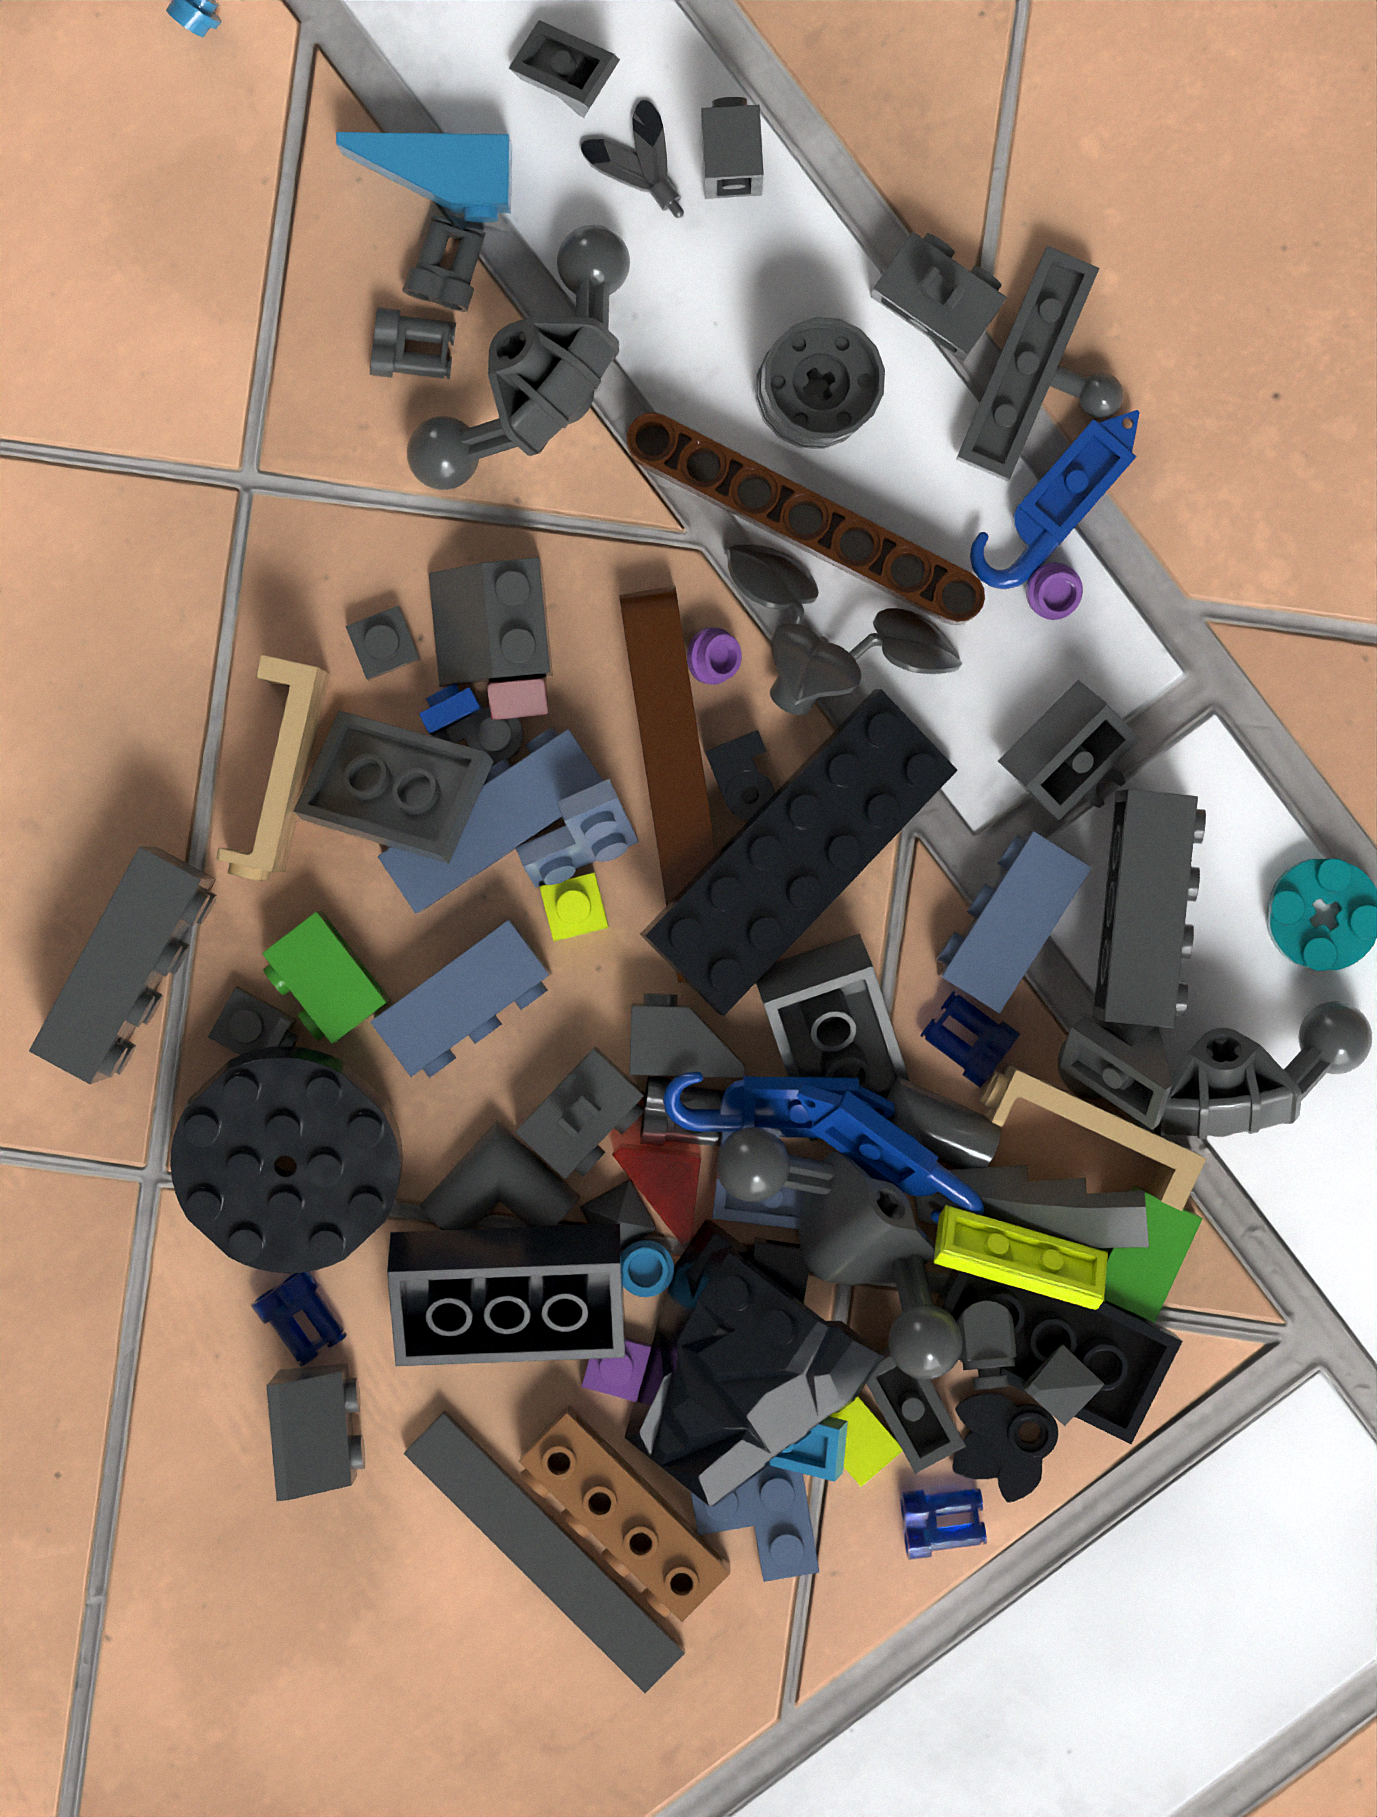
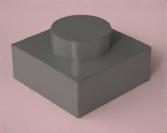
M400 606L345 626L368 681L421 660Z

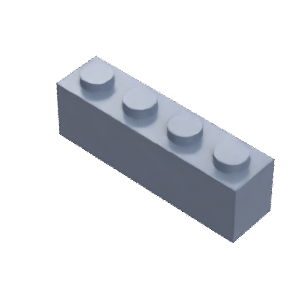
M551 727L525 745L530 755L513 766L505 758L491 767L449 864L391 846H387L388 850L377 856L415 914L422 912L515 850L516 847L521 846L563 818L556 802L604 781L569 729L559 735L555 728Z

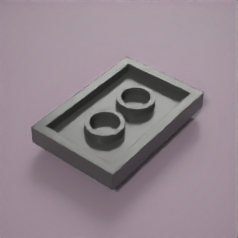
M339 710L294 808V812L301 820L449 864L494 761L487 752Z

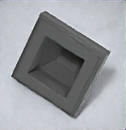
M630 1179L580 1206L589 1225L620 1223L621 1249L657 1229Z

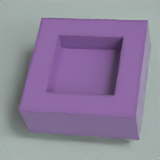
M625 1337V1358L589 1359L582 1387L636 1402L650 1355L651 1344Z

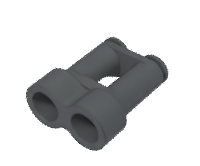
M432 216L416 267L409 268L402 291L416 299L434 302L451 310L467 312L474 292L470 282L486 233L469 226H465L461 230L452 227L453 223L445 218ZM454 238L460 240L451 270L441 268L440 264L448 239Z
M377 307L370 375L392 378L394 372L441 379L447 376V379L450 380L452 357L449 356V359H446L448 342H451V345L454 346L456 323L453 322V325H450L451 322L400 316L399 309ZM405 339L441 344V355L404 351Z
M648 1076L644 1098L645 1111L641 1121L640 1144L663 1146L665 1141L706 1146H715L716 1144L717 1147H720L722 1132H697L684 1129L674 1123L665 1112L663 1096L671 1079ZM687 1086L681 1092L680 1100L686 1107L691 1109H720L725 1091L723 1090V1093H721V1090Z

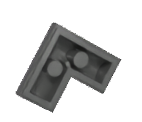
M899 1076L897 1077L886 1098L894 1103L895 1114L886 1118L902 1131L915 1137L921 1145L938 1156V1159L959 1169L988 1167L1000 1141L1001 1126L992 1123L984 1115Z
M497 1120L425 1198L420 1207L442 1230L475 1229L499 1202H502L528 1227L556 1226L581 1196Z

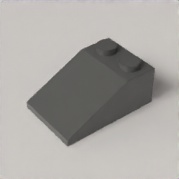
M860 933L777 961L756 982L788 1077L859 1078V1086L885 1099L898 1076L910 1081L872 962ZM809 1138L810 1142H811V1141H814V1140H817V1139H820V1138Z

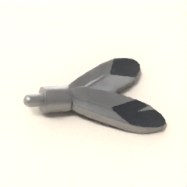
M647 100L640 101L632 117L637 156L603 139H590L581 144L583 157L591 167L632 188L650 192L663 211L669 209L674 217H683L684 210L678 203L681 196L667 178V152L663 123L660 114L651 102Z

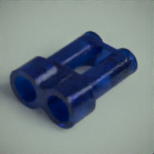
M953 991L940 1008L941 1010L945 1008L946 1011L937 1023L934 1022L936 1019L933 1018L920 1036H925L927 1042L965 1069L962 1075L981 1088L1021 1033L1005 1021H1002L999 1025L958 994L956 996V992ZM949 1016L979 1037L973 1046H970L943 1025Z
M310 1271L293 1273L283 1282L271 1288L251 1303V1307L263 1324L270 1322L296 1361H300V1367L317 1357L319 1352L316 1350L325 1344L330 1348L347 1336V1333L343 1332L344 1329L316 1289L320 1285ZM300 1310H303L321 1336L314 1342L309 1340L293 1317Z
M976 1488V1491L975 1489L928 1495H925L923 1489L900 1492L904 1544L908 1560L932 1557V1551L981 1545V1542L983 1545L987 1544L984 1522L979 1523L978 1509L983 1511V1499L980 1488ZM970 1513L969 1524L937 1528V1516Z

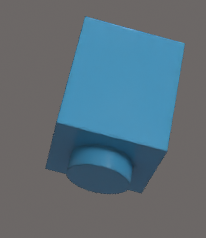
M336 132V144L342 155L454 213H464L465 221L479 223L498 221V213H511L512 143L509 134Z

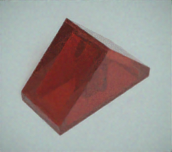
M625 1143L616 1147L612 1152V1156L682 1245L691 1239L701 1153Z

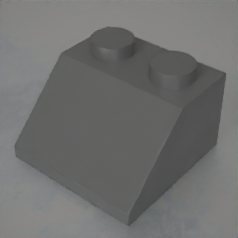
M539 557L478 563L429 573L440 687L453 684L461 685L553 676L543 566Z
M347 1364L280 1369L266 1385L276 1500H292L352 1486L357 1477L356 1469H365L363 1435H353L352 1413L360 1412L358 1378H348Z

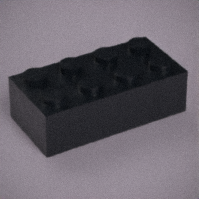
M620 1223L390 1233L387 1276L395 1366L625 1358V1310Z
M952 1269L935 1306L949 1312L957 1321L961 1312L968 1306L981 1301H992L1006 1307L1013 1318L1017 1357H1014L1015 1366L1001 1367L1002 1376L1008 1375L1009 1385L1027 1393L1022 1385L1063 1344L1105 1384L1074 1417L1132 1444L1183 1342L1174 1332L1106 1300L1102 1302L1097 1310Z

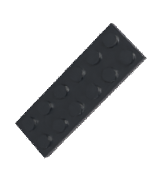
M874 689L640 935L718 1014L725 1016L958 771L957 768L882 689Z

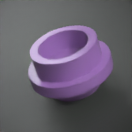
M1051 562L1040 566L1029 578L1026 586V599L1030 608L1039 616L1049 620L1062 619L1074 612L1079 606L1083 594L1082 581L1077 572L1068 565L1059 562Z
M715 627L704 628L697 632L689 643L687 650L688 667L693 677L701 683L711 685L723 683L735 675L741 664L742 653L740 645L724 629Z

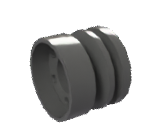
M815 317L793 325L766 353L756 374L755 400L763 421L778 438L798 448L825 449L846 441L875 414L884 394L885 368L877 346L860 328L839 318ZM807 375H810L814 381L824 378L828 382L829 387L823 392L824 401L817 394L808 397L804 393L803 388L809 383Z

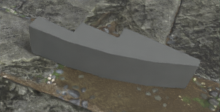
M1027 1165L949 1170L971 1186L980 1196L984 1205L985 1217L1092 1248L1149 1247L1145 1190L1087 1194L1086 1177L1029 1181ZM940 1192L928 1196H915L919 1221L938 1225L930 1216L933 1210L942 1212L945 1205L961 1209Z

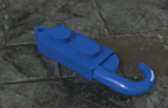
M1138 410L1099 423L1093 419L1016 507L1013 515L1014 527L1021 540L1028 547L1009 568L997 570L986 562L984 547L989 536L986 532H980L971 546L970 561L973 571L982 582L990 587L1004 590L1019 587L1029 580L1032 574L1042 566L1137 457L1132 453L1140 414ZM1124 419L1130 420L1132 427L1129 429L1124 428L1122 421Z
M688 1072L675 1077L667 1085L663 1096L664 1109L670 1119L684 1129L697 1132H735L743 1128L757 1127L766 1129L777 1137L820 1138L810 1131L813 1122L797 1097L802 1083L839 1095L849 1091L857 1098L870 1104L883 1117L888 1118L895 1114L894 1103L859 1086V1078L744 1076V1080L736 1081L726 1089L722 1097L720 1109H691L681 1102V1092L691 1084L700 1083L703 1080V1075L701 1072Z
M804 1083L801 1084L797 1097L813 1122L810 1131L842 1154L851 1157L862 1169L878 1180L894 1184L903 1193L921 1197L940 1192L961 1209L984 1216V1205L981 1198L971 1186L937 1162L938 1156L921 1145L915 1137L902 1131L876 1112L870 1104L857 1098L849 1091L839 1095ZM933 1210L930 1215L932 1220L938 1223L941 1211Z

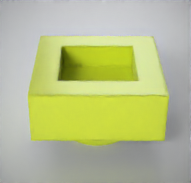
M595 873L571 878L555 885L540 886L553 942L609 928Z

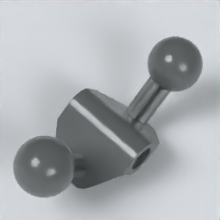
M600 225L582 226L571 232L559 248L557 269L564 285L576 294L575 317L532 316L508 324L493 338L489 348L488 376L499 414L498 419L469 428L465 423L456 418L438 416L424 421L413 431L407 445V461L410 470L421 483L438 490L454 489L463 485L472 477L481 458L515 447H519L528 456L539 454L548 441L562 428L565 429L568 424L578 421L588 412L594 399V389L598 388L604 372L619 353V340L609 331V295L616 292L625 282L630 269V255L625 242L616 232Z
M1331 1001L1316 1006L1308 1012L1300 1025L1298 1039L1301 1051L1284 1069L1260 1044L1242 1033L1230 1028H1216L1208 1031L1187 1052L1172 1076V1087L1160 1123L1154 1128V1132L1162 1137L1182 1135L1207 1139V1136L1225 1137L1242 1132L1253 1134L1258 1133L1260 1129L1278 1124L1294 1123L1300 1116L1301 1101L1327 1073H1347L1356 1069L1365 1061L1372 1046V1030L1369 1021L1359 1009L1345 1002ZM1102 1027L1103 1029H1105L1106 1031L1110 1032L1111 1034H1113L1114 1036L1123 1041V1039L1114 1031ZM1067 1037L1059 1050L1057 1060L1058 1072L1062 1081L1069 1090L1081 1097L1088 1099L1104 1098L1059 1068Z
M743 1128L735 1131L724 1140L716 1157V1172L724 1189L732 1196L748 1202H759L771 1198L782 1187L804 1191L798 1235L803 1258L810 1271L823 1281L848 1286L895 1280L902 1313L896 1318L889 1332L888 1345L893 1361L907 1375L918 1379H934L949 1372L961 1356L963 1336L955 1318L946 1310L933 1305L924 1265L934 1257L935 1246L932 1240L915 1224L911 1205L906 1195L894 1184L877 1180L871 1174L868 1175L851 1157L839 1151L831 1152L822 1161L789 1155L781 1139L763 1128Z

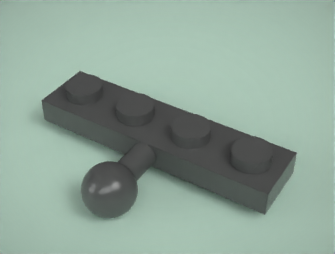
M1047 246L956 460L1009 481L1049 386L1078 398L1083 411L1094 418H1106L1119 410L1124 399V391L1116 377L1104 372L1094 373L1086 377L1059 365L1100 268Z

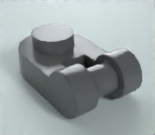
M487 707L431 736L453 743H458L465 739L470 748L487 752L494 761L492 764L494 766L505 758L509 761L519 752L523 744L524 730L518 718L491 719L490 707Z

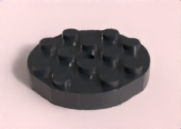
M282 1046L254 1050L229 1060L189 1098L173 1136L170 1167L175 1194L185 1216L229 1258L259 1270L277 1273H303L329 1267L345 1260L385 1223L398 1192L402 1173L403 1150L399 1127L387 1101L346 1062L317 1050ZM280 1156H290L296 1162L297 1167L292 1171L282 1170L276 1166L275 1161Z

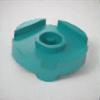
M1338 858L1308 859L1290 867L1275 882L1270 894L1272 896L1268 903L1267 929L1275 947L1289 961L1315 971L1340 970L1361 960L1374 946L1377 939V888L1372 880L1358 867ZM1321 899L1326 905L1334 902L1338 907L1339 911L1334 915L1336 925L1330 930L1324 924L1316 927L1311 924L1310 918L1316 913L1312 904L1316 900Z

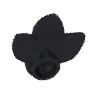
M987 1392L976 1394L961 1401L955 1407V1410L960 1420L971 1432L963 1439L966 1447L955 1453L952 1464L953 1471L958 1475L971 1479L997 1478L999 1489L1007 1503L1017 1501L1032 1493L1042 1478V1459L1052 1452L1058 1440V1426L1053 1415L1037 1404L1016 1406L1012 1401L999 1393ZM1026 1422H1034L1040 1427V1433L1033 1441H1024L1019 1437V1429Z

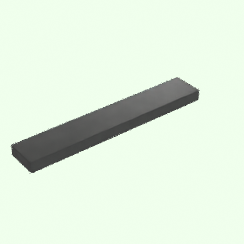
M446 1411L405 1450L403 1454L644 1693L685 1654V1649Z

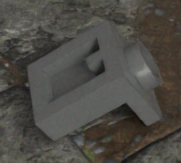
M235 987L208 1038L242 1055L269 1047H294L299 1036L291 1032L297 1021L296 1018L240 987Z

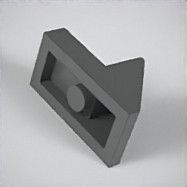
M538 20L509 66V69L521 80L558 96L574 112L584 118L620 59L612 52Z
M1087 1017L1081 1018L1070 1029L1059 1068L1153 1130L1160 1123L1172 1087L1171 1075L1159 1028H1152L1131 1047Z

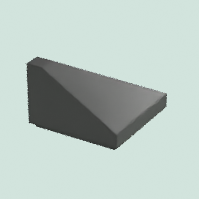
M1061 1344L1022 1386L1032 1398L1066 1426L1105 1384Z

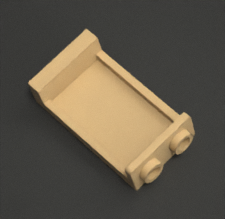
M261 655L256 677L269 683L289 687V692L253 851L250 853L232 848H218L216 860L230 863L228 874L258 881H268L270 872H285L298 816L294 812V808L305 785L330 674L318 667Z
M1008 1063L1002 1074L995 1070L991 1073L981 1094L980 1102L987 1106L983 1115L992 1123L1002 1127L1014 1101L1017 1098L1028 1100L1160 1162L1147 1191L1161 1202L1180 1211L1183 1210L1207 1158L1190 1148L1162 1137L1145 1127Z

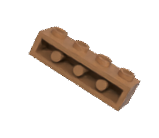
M570 1405L521 1453L519 1463L525 1469L520 1474L526 1483L542 1497H545L550 1492L565 1507L561 1515L578 1534L586 1537L591 1532L606 1547L601 1554L609 1565L623 1577H626L631 1572L647 1587L642 1592V1595L662 1616L667 1617L672 1612L683 1622L730 1575V1562L702 1535H698L697 1530Z

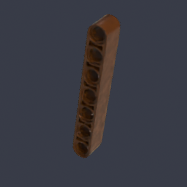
M656 412L640 415L629 426L627 433L628 450L632 459L642 468L914 608L950 625L967 623L983 608L985 601L984 587L981 581L971 572L699 432ZM648 427H657L665 431L669 437V444L665 451L654 456L641 452L636 445V441L642 430ZM698 453L711 454L718 460L720 471L710 481H697L687 471L690 459ZM749 479L762 480L770 489V500L760 508L745 506L738 497V489L742 483ZM799 505L812 506L821 516V526L812 534L804 535L797 533L789 523L790 512ZM850 531L863 532L871 541V554L860 561L848 559L840 549V540L843 535ZM900 557L915 559L922 568L921 582L913 587L900 586L891 575L892 563ZM951 583H961L968 587L973 597L971 608L965 613L958 614L948 610L942 600L945 586Z
M676 586L619 594L666 906L716 855ZM677 973L678 984L685 983L686 981Z

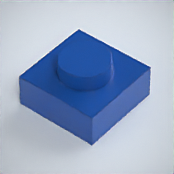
M453 684L426 698L430 708L419 713V716L428 733L433 735L483 708L473 689L469 687L460 692L457 685Z

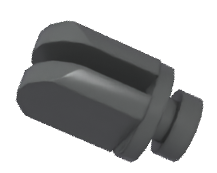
M981 1301L972 1304L961 1312L957 1320L963 1336V1348L960 1356L963 1370L978 1369L979 1378H973L974 1390L1009 1387L1008 1375L1002 1376L1001 1367L1015 1366L1014 1357H1017L1013 1318L1008 1309L997 1302Z

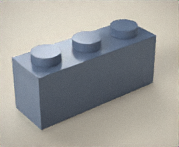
M1029 831L1024 840L1017 835L1012 838L997 863L1005 868L1004 872L993 888L984 883L967 910L969 914L974 916L971 924L963 936L954 931L936 959L944 965L938 974L940 977L999 1014L1092 869L1035 831Z
M509 919L370 1023L410 1077L423 1069L430 1078L456 1059V1056L450 1049L466 1036H469L474 1044H476L502 1025L496 1016L497 1013L512 1002H515L519 1009L522 1010L547 992L548 989L542 980L552 973L514 921Z

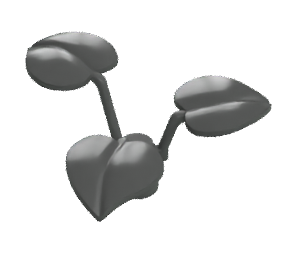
M735 545L727 548L724 553L728 557L730 576L745 596L767 608L777 610L789 608L791 611V623L778 626L771 639L774 661L779 674L770 689V696L778 707L788 713L806 715L810 712L818 697L839 696L855 690L862 678L861 670L856 660L874 646H882L883 654L890 663L915 673H950L959 670L962 665L953 645L934 624L917 613L899 608H887L879 611L873 620V626L877 633L869 634L848 652L841 646L828 642L826 637H819L811 629L802 625L804 616L802 604L813 603L817 599L819 591L813 576L800 562L784 552L761 545Z

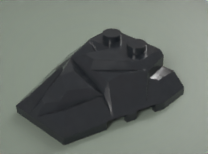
M705 1219L674 1265L673 1278L668 1287L638 1398L634 1402L624 1438L709 1507L716 1506L770 1465L769 1461L791 1444H798L811 1434L810 1430L832 1413L841 1412L854 1402L885 1354L844 1322L825 1321L750 1263L748 1260L753 1254L752 1251L713 1221Z

